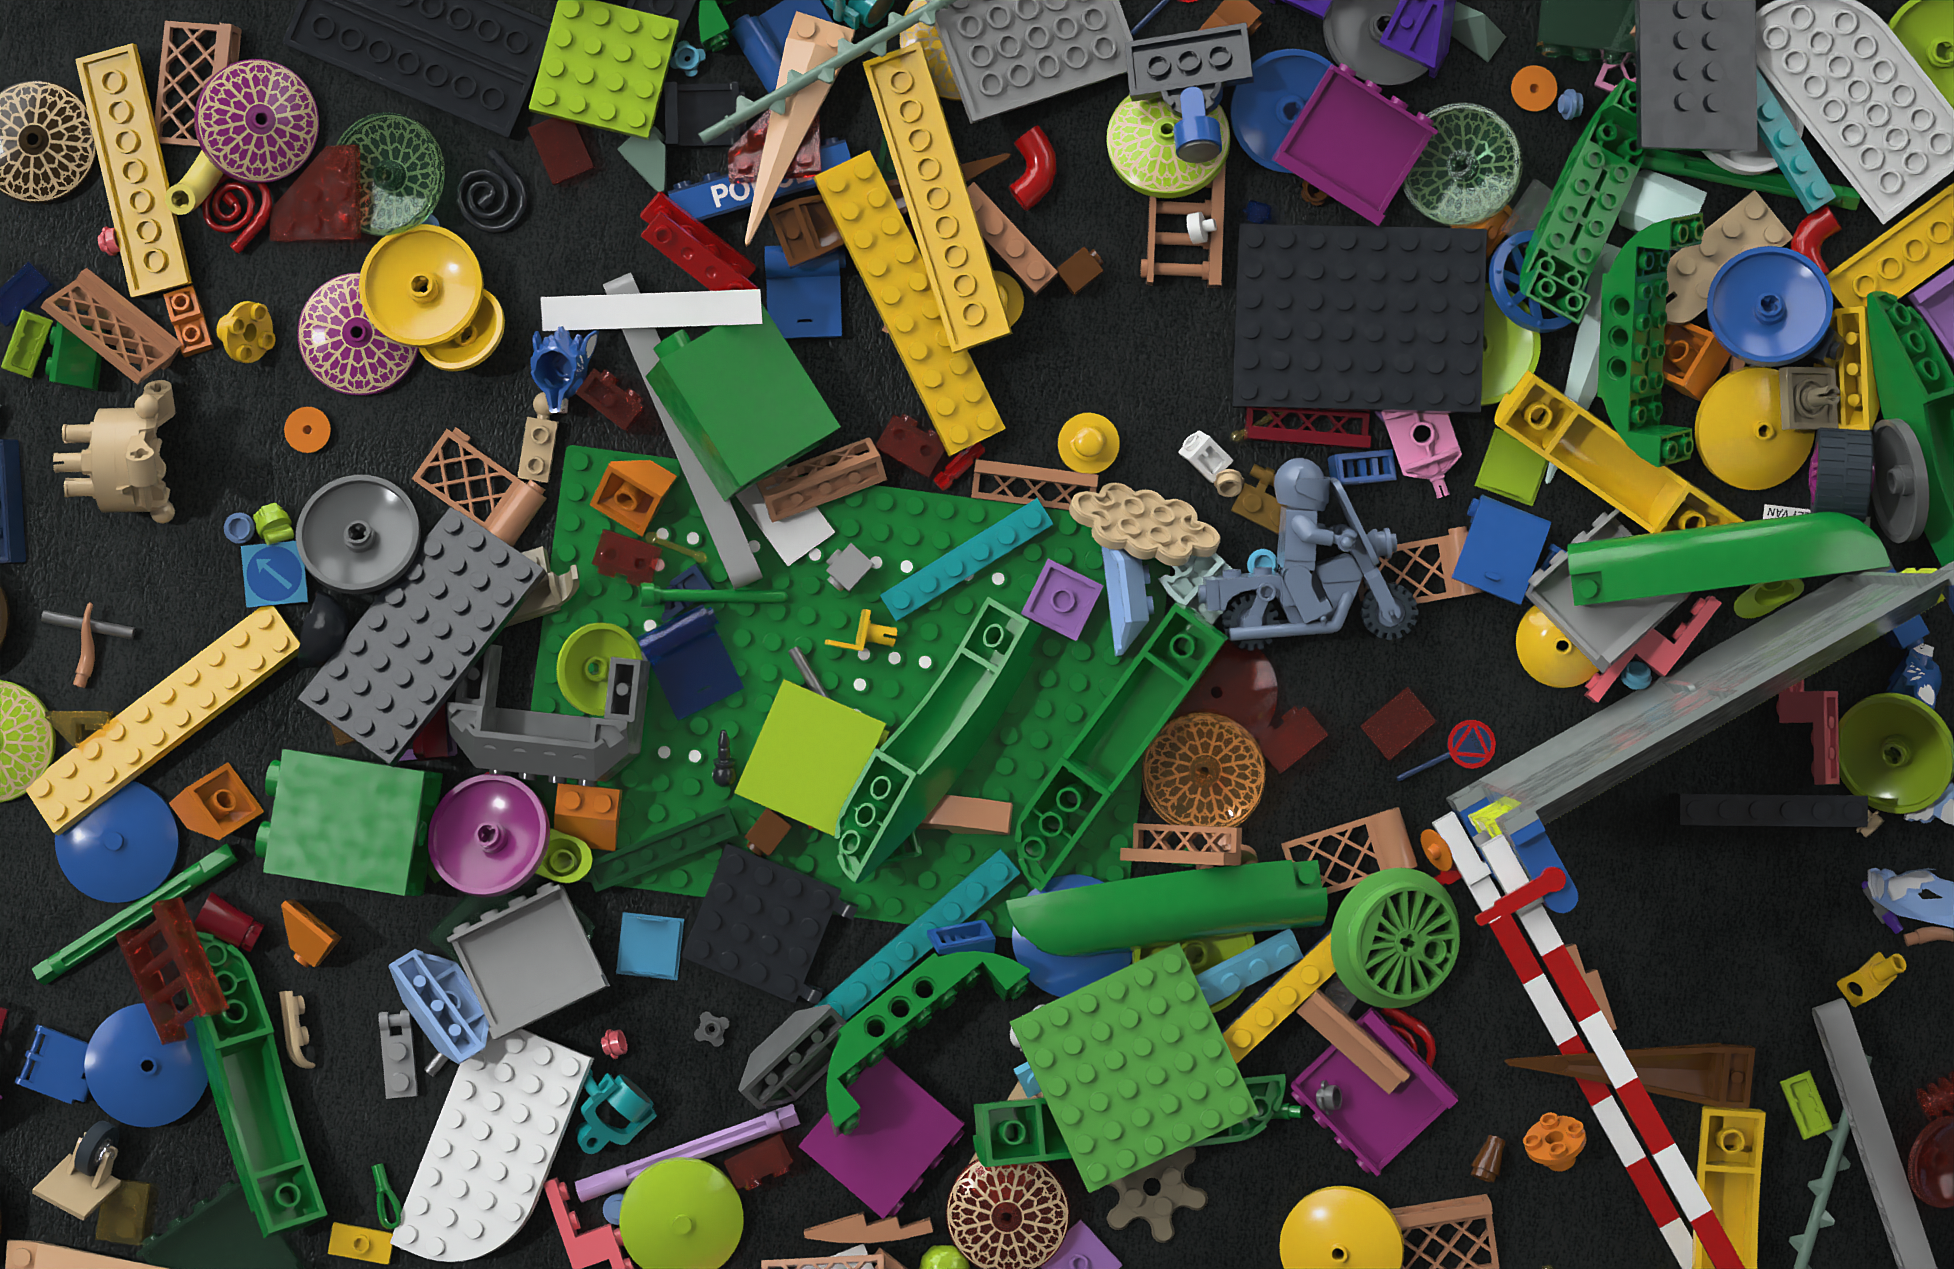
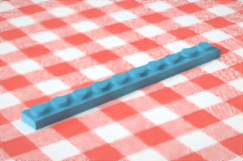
M1287 929L1196 975L1195 978L1210 1006L1302 959L1303 955L1293 932ZM1028 1062L1013 1069L1027 1098L1041 1092Z

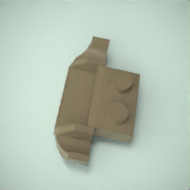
M543 546L523 552V555L544 568L547 574L505 627L561 610L560 606L569 601L579 587L580 581L576 564L570 566L571 569L568 573L557 576L550 570L548 552Z

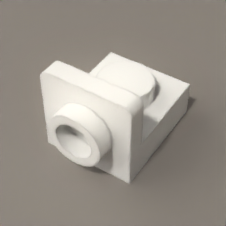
M1197 431L1195 434L1187 437L1183 447L1178 452L1212 483L1216 480V475L1233 462L1232 458L1210 436L1201 431Z

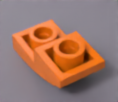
M191 285L163 294L178 341L183 344L180 348L182 355L188 357L213 349L212 339L194 286Z

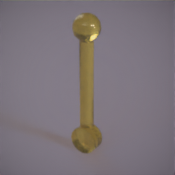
M1273 412V414H1274L1276 417H1277V416H1280L1282 413H1284V412ZM1267 415L1254 422L1252 426H1262L1272 420V418ZM1245 428L1240 431H1233L1231 433V440L1240 442L1244 436Z
M654 532L646 534L645 539L649 544L658 543L694 557L698 563H703L706 560V554L703 551L695 552L659 538Z

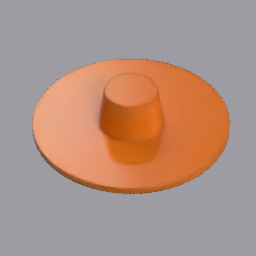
M1533 65L1521 69L1515 75L1511 84L1513 99L1521 108L1527 111L1546 109L1552 104L1557 94L1555 77L1549 70L1541 66Z
M302 407L292 412L287 418L284 427L285 437L290 446L303 453H312L320 450L329 440L331 432L330 423L326 415L313 407Z
M1424 830L1421 834V845L1425 855L1438 869L1442 871L1450 870L1453 865V857L1448 844L1434 830Z

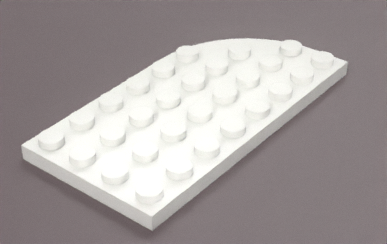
M1774 0L1756 11V64L1882 224H1885L1954 170V109L1889 26L1874 11L1856 0Z
M522 1028L498 1040H493L488 1030L485 1049L461 1063L402 1209L401 1223L399 1227L395 1228L390 1243L427 1259L454 1262L476 1259L490 1254L501 1248L518 1234L537 1204L544 1186L543 1184L547 1179L594 1058Z

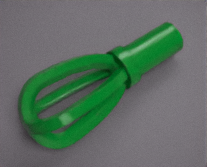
M384 1164L371 1166L377 1186V1211L380 1223L386 1229L397 1228L401 1223L402 1208L388 1183ZM384 1193L388 1195L395 1211L396 1222L392 1224L387 1220Z

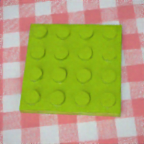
M558 0L531 97L529 111L649 140L680 26L679 20L596 0Z

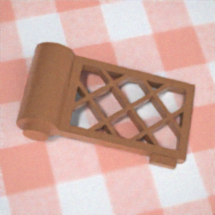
M455 427L453 432L446 429L412 479L452 508L460 511L513 547L547 499L542 495L545 489L531 479L526 484L471 446L469 444L471 437ZM451 438L459 444L461 457L444 460L443 447ZM465 449L471 452L473 455L466 456ZM439 455L440 461L434 462L436 457ZM481 459L484 462L485 475L469 477L466 461ZM462 462L464 478L448 481L445 465ZM441 466L442 483L429 484L422 479L430 467ZM489 466L498 472L490 473ZM505 476L512 481L505 493L494 495L491 478ZM486 479L489 496L472 498L470 482ZM465 483L468 500L453 501L450 497L449 486ZM444 487L445 494L436 488ZM501 498L497 505H495V499ZM490 500L492 512L483 522L475 516L473 503ZM469 504L470 512L461 505Z
M1466 526L1448 529L1449 535L1397 544V551L1403 550L1413 557L1403 572L1387 562L1389 559L1385 558L1384 560L1381 557L1378 559L1382 562L1378 568L1379 571L1386 565L1400 575L1395 583L1399 584L1401 579L1405 578L1418 587L1413 594L1417 604L1484 592L1451 579L1468 534ZM1438 544L1440 557L1433 567L1418 557L1425 546ZM1420 547L1415 555L1407 550ZM1415 560L1430 569V572L1420 585L1405 575ZM1440 562L1442 564L1443 574L1436 570ZM1433 572L1444 579L1445 593L1432 594L1423 587ZM1363 579L1358 587L1360 602L1364 600L1365 597L1363 595L1368 590L1367 586L1364 588ZM1420 590L1428 594L1427 596L1416 597Z
M1399 807L1281 843L1286 860L1296 862L1293 860L1289 848L1300 844L1313 850L1308 861L1312 860L1315 852L1332 860L1325 875L1320 874L1322 886L1325 881L1333 885L1327 887V894L1356 886L1360 881L1372 875L1357 869L1364 853L1377 859L1380 871L1398 867L1412 869L1418 866ZM1366 824L1369 838L1364 848L1347 839L1353 828ZM1348 830L1345 837L1336 834ZM1332 835L1342 840L1334 857L1318 849L1323 837ZM1318 839L1315 847L1306 843ZM1370 842L1372 843L1375 853L1367 850ZM1345 843L1362 851L1354 867L1337 859ZM1335 862L1352 870L1346 882L1338 884L1327 878ZM1354 872L1362 876L1351 880Z

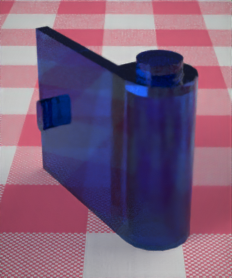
M704 604L637 636L640 647L647 660L650 661V665L678 721L745 688L715 628V625L719 624V620L713 608L709 607L706 609Z

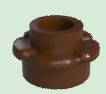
M1305 180L1303 181L1301 196L1306 202L1319 206L1325 202V199L1330 197L1320 189L1318 193H1314L1313 189L1317 187Z

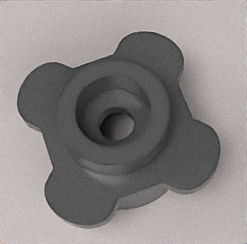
M703 1012L700 1015L701 1023L699 1029L694 1033L695 1038L698 1041H709L716 1047L722 1045L724 1042V1031L729 1027L728 1019L726 1017L718 1018L712 1016L710 1012ZM710 1026L715 1028L714 1032L709 1031Z
M1323 1080L1321 1082V1089L1317 1091L1316 1101L1320 1109L1325 1110L1327 1115H1332L1333 1110L1340 1109L1342 1092L1338 1085H1329L1327 1080Z

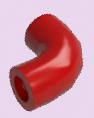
M1038 125L1014 143L1026 160V170L1018 180L1008 187L1013 197L1026 211L1037 204L1051 189L1057 172L1056 154L1048 137Z
M1827 204L1813 211L1799 223L1791 239V250L1797 251L1812 260L1825 276L1830 271L1822 259L1821 246L1828 237L1842 230Z

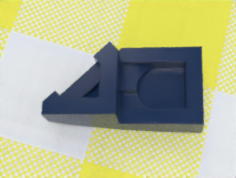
M696 563L671 580L670 586H667L666 589L713 590L715 587L700 565ZM666 601L661 619L663 622H666L695 602Z

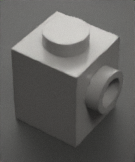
M850 543L843 552L837 549L826 561L830 565L826 571L831 575L827 580L840 592L844 588L850 592L874 566V563Z

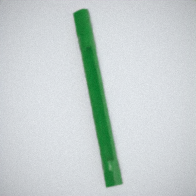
M1648 149L1640 168L1798 199L1787 179L1782 174L1772 172L1758 175L1736 174L1719 167L1711 160L1658 149ZM1637 156L1632 158L1631 163L1636 160ZM1829 184L1837 197L1827 202V205L1851 210L1857 209L1860 194L1855 188Z
M226 843L148 895L32 968L36 979L42 985L48 984L137 925L235 864L239 859L233 848Z

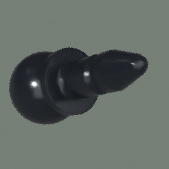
M722 730L718 738V758L713 760L715 768L712 771V779L720 787H729L735 782L737 773L733 767L735 760L730 757L728 734L726 730Z

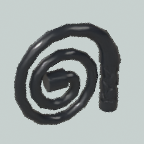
M493 148L487 153L486 157L505 175L518 196V208L513 217L502 225H483L476 221L466 210L463 202L464 186L473 177L486 176L494 179L502 188L503 201L501 206L492 213L482 212L474 204L473 195L474 191L478 188L484 187L489 191L488 195L485 193L477 201L484 210L494 203L492 200L496 196V189L492 184L487 181H477L467 191L466 200L468 208L475 216L488 220L502 216L506 211L510 201L509 186L495 172L486 169L470 171L461 178L456 188V203L461 215L476 229L489 233L507 231L516 225L525 213L528 202V193L522 176L511 167L496 148Z

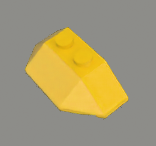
M1867 306L1837 308L1832 313L1830 326L1845 339L1844 354L1835 365L1836 386L1840 390V394H1837V396H1841L1840 401L1837 403L1838 428L1872 430L1881 405L1871 354ZM1814 363V367H1826V366H1823V365H1819V364Z

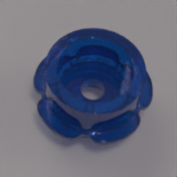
M1249 200L1247 208H1243V212L1248 213L1246 219L1249 221L1264 224L1265 219H1272L1270 215L1272 206L1265 203Z

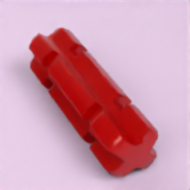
M977 442L967 447L965 451L962 450L945 467L946 470L944 472L941 471L934 478L935 484L941 490H947L953 484L952 481L954 479L957 480L974 463L973 460L975 458L978 459L985 452V448L980 442Z

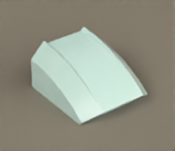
M1643 169L1637 173L1618 214L1619 224L1638 233L1649 225L1665 219L1699 213L1707 193L1673 178Z

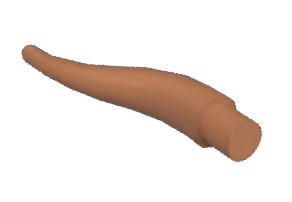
M92 603L87 604L83 617L81 656L73 685L85 688L88 677H91L95 662V646L90 626Z
M1923 927L1916 929L1915 932L1905 934L1904 940L1907 946L1918 943L1924 944L1935 940L1954 942V931L1945 927Z

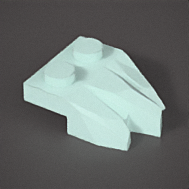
M1216 553L1210 557L1191 555L1188 562L1184 565L1172 566L1175 569L1174 576L1164 575L1159 580L1168 594L1177 603H1182L1203 615L1208 623L1214 625L1225 610L1207 611L1205 604L1199 603L1198 585H1203V577L1223 575V570L1232 568Z

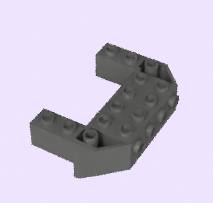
M491 644L458 685L455 703L447 702L450 735L476 768L490 769L489 774L508 776V771L519 772V779L537 780L538 775L549 776L548 782L567 784V778L579 779L578 785L597 787V781H609L640 755L650 661L611 657L604 719L496 707L502 646Z

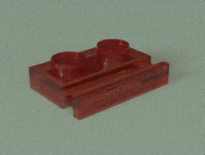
M552 117L528 128L553 185H557L594 168L575 122Z
M1406 687L1361 724L1360 728L1389 761L1433 725L1436 720L1411 690Z

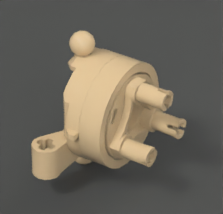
M156 380L146 384L143 395L135 401L134 408H100L96 412L94 422H90V424H63L62 439L64 444L90 443L88 449L82 450L81 453H54L53 462H64V464L53 465L54 472H82L84 475L91 477L65 478V497L92 496L93 499H96L102 513L150 512L152 519L162 524L168 523L174 517L175 509L168 500L170 489L162 481L166 472V464L159 454L162 440L156 436L158 427L175 415L174 398L170 382Z

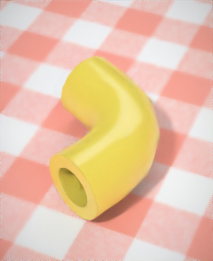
M202 150L185 176L176 185L171 186L165 195V203L168 209L177 215H184L195 210L207 198L224 174L209 161Z

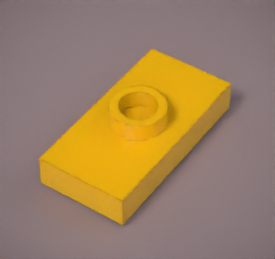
M334 1222L328 1254L389 1265L393 1244L390 1243L393 1233Z

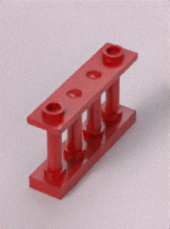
M661 191L657 193L640 213V217L649 223L648 227L642 232L641 237L710 291L758 289L756 285L748 280L749 276L756 270V266Z

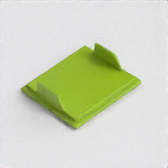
M1495 428L1474 486L1533 506L1549 461L1506 431Z

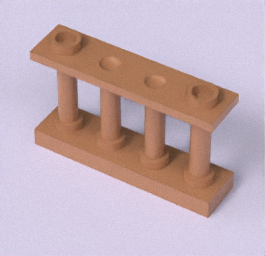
M1226 162L1219 174L1205 186V188H1211V200H1205V203L1156 201V197L1149 196L1147 259H1141V277L1146 278V285H1153L1154 275L1202 277V280H1208L1207 288H1220ZM1202 212L1205 219L1214 218L1217 225L1216 231L1208 232L1207 242L1199 244L1192 243L1189 233L1155 232L1156 214L1188 215ZM1155 244L1203 246V249H1209L1208 261H1203V264L1154 263Z

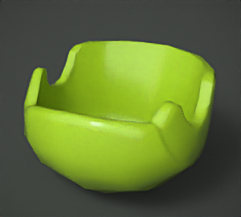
M935 1245L922 1256L919 1269H970L968 1258L958 1247Z

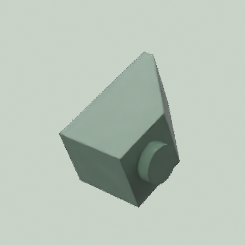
M653 126L649 140L631 136L618 148V151L657 193L661 191L666 194L668 150L663 144L666 138Z

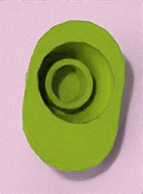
M1797 578L1750 584V588L1735 601L1734 611L1742 618L1763 616L1785 602L1798 597L1804 590V583L1801 579Z
M550 828L548 849L535 873L559 883L577 882L585 877L591 869L593 860L591 850L584 841Z

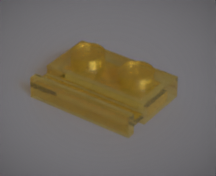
M119 1179L121 1180L120 1186L100 1204L95 1240L140 1246L143 1240L151 1183Z

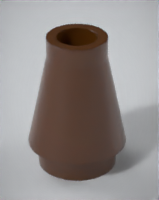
M1488 1135L1486 1142L1471 1164L1473 1168L1471 1175L1480 1180L1494 1183L1496 1177H1500L1503 1149L1506 1141L1499 1137Z

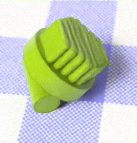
M277 503L262 506L253 515L256 530L259 536L265 539L267 545L294 538L291 528L292 522L288 514Z

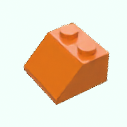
M1689 322L1682 325L1666 324L1664 329L1666 352L1663 357L1662 370L1664 383L1678 392L1702 402L1731 354L1720 345L1711 331Z
M558 783L554 829L584 841L589 848L616 851L622 789Z

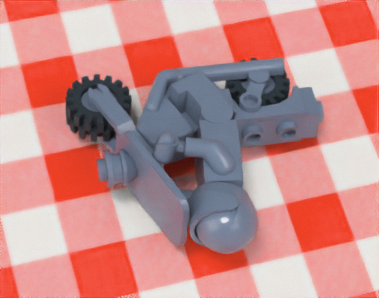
M1294 458L1287 461L1278 469L1275 475L1274 488L1277 503L1287 505L1281 506L1277 550V563L1280 567L1278 572L1272 571V567L1253 568V573L1241 574V569L1223 570V575L1203 577V585H1198L1199 603H1204L1207 611L1225 610L1222 613L1224 633L1237 647L1241 649L1246 648L1247 650H1254V648L1262 649L1264 648L1263 645L1270 644L1272 638L1326 634L1339 631L1344 624L1362 578L1369 592H1365L1363 595L1365 598L1360 602V617L1363 619L1362 622L1365 627L1377 637H1383L1387 640H1392L1393 637L1397 639L1403 637V633L1406 632L1408 634L1411 631L1410 627L1412 624L1415 625L1417 621L1415 616L1418 615L1417 602L1412 594L1402 585H1398L1395 582H1385L1379 569L1376 567V564L1379 563V556L1391 559L1392 552H1397L1396 534H1390L1389 528H1384L1380 532H1377V529H1373L1366 535L1340 481L1335 477L1324 476L1317 464L1304 458ZM1329 487H1331L1350 527L1345 524H1338L1328 528L1325 527V524L1317 523V511H1324L1326 504L1329 503ZM1332 543L1338 544L1342 551H1350L1351 555L1343 553L1315 562L1316 544L1332 546ZM1253 590L1252 594H1249L1248 592H1246V593H1242L1241 596H1237V595H1236V594H1238V593H1240V592H1243V591ZM1275 596L1287 619H1278V612L1270 602Z

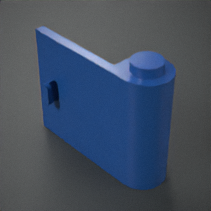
M783 0L760 16L750 18L749 14H746L733 22L735 28L732 29L731 34L768 93L776 90L786 38L788 37L796 11L834 23L820 0Z
M781 245L765 246L767 312L784 339L842 337L840 268H846L845 249H838L821 259L818 258L790 269Z
M1481 494L1479 500L1473 498L1469 506L1467 515L1471 516L1470 523L1472 524L1451 579L1521 605L1529 585L1528 580L1535 569L1551 522Z

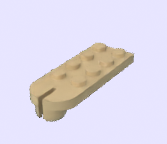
M1755 190L1705 229L1701 244L1684 247L1670 258L1667 268V281L1669 284L1667 296L1673 293L1676 297L1666 305V324H1685L1707 308L1710 285L1717 272L1731 258L1746 250L1757 247H1783L1792 239L1793 236Z

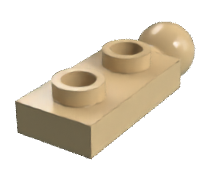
M542 392L533 401L537 418L527 417L517 478L549 483L559 422L549 420L550 415L554 413L549 411L546 395Z

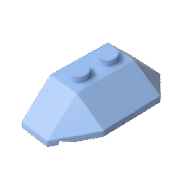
M1102 546L1116 657L1124 654L1149 622V615L1154 614L1152 596H1146L1145 584H1150L1148 565L1142 566V559L1131 556L1125 549L1113 550Z
M414 949L389 964V969L402 1002L438 1052L457 1064H461L485 1049L489 1023L468 977L457 962Z

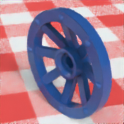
M1535 230L1522 231L1505 240L1492 256L1489 266V283L1492 295L1501 311L1518 326L1538 333L1560 330L1572 321L1554 311L1552 312L1558 316L1557 318L1543 319L1540 304L1523 295L1520 291V274L1524 259L1518 246L1529 244ZM1508 254L1519 276L1504 269ZM1504 281L1517 287L1518 292L1510 297ZM1587 284L1583 291L1584 293H1587ZM1523 299L1528 300L1531 315L1517 306Z

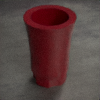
M212 891L201 909L192 930L212 934L215 938L232 944L237 948L241 946L243 949L251 952L264 925L253 921L254 917L235 908Z

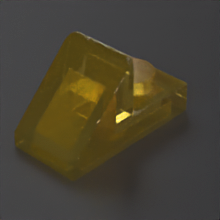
M45 711V718L74 748L79 749V744L82 742V724H85V730H103V724H110L112 712Z

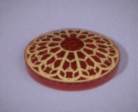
M977 1158L968 1164L957 1176L951 1187L946 1204V1223L953 1243L968 1261L981 1269H1036L1042 1266L1061 1247L1070 1221V1203L1066 1189L1058 1175L1043 1161L984 1167ZM1007 1212L1012 1215L1009 1221L1003 1219V1213Z

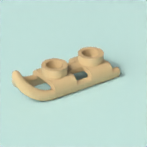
M293 991L279 992L288 1055L297 1066L312 1069L315 1067V1064L307 1061L300 1049V1046L309 1043L308 1030L306 1026L300 1027L299 1015L305 1012L304 999L301 995L293 996Z

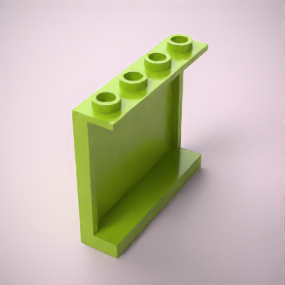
M784 679L734 793L835 837L837 819L845 800L874 749L877 747L881 748L887 740L889 731L884 730L886 723Z

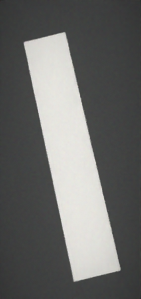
M760 289L541 297L543 331H557L559 326H563L565 330L762 324Z

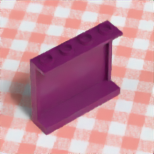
M1343 63L1339 67L1331 64L1272 157V160L1379 226L1385 217L1383 215L1384 211L1433 134L1436 135L1438 130L1432 127L1434 121L1419 112L1415 117L1406 111L1409 105L1397 97L1392 96L1391 100L1382 96L1380 93L1383 89L1367 79L1363 84L1354 77L1357 72Z
M1371 1007L1356 1022L1410 1070L1409 1078L1405 1082L1401 1081L1388 1094L1339 1049L1331 1044L1292 1081L1291 1088L1294 1091L1291 1094L1300 1105L1304 1107L1307 1104L1315 1112L1313 1117L1324 1129L1329 1126L1337 1136L1334 1139L1345 1151L1351 1149L1358 1156L1356 1162L1366 1173L1369 1174L1372 1171L1378 1176L1381 1174V1169L1447 1107L1450 1109L1458 1101V1095L1387 1021ZM1323 1080H1327L1329 1085H1338L1342 1092L1341 1107L1339 1110H1333L1332 1115H1327L1325 1110H1321L1316 1101L1317 1091L1321 1089V1082Z
M883 1053L884 1058L871 1069L867 1065L859 1074L860 1078L846 1089L861 1107V1118L858 1121L860 1125L849 1135L845 1136L842 1133L836 1138L827 1112L799 1144V1147L884 1219L887 1214L893 1217L904 1204L901 1200L908 1190L911 1193L916 1191L925 1180L921 1177V1174L928 1166L933 1170L945 1156L941 1153L948 1143L954 1146L965 1132L961 1129L964 1125L962 1120L953 1115Z

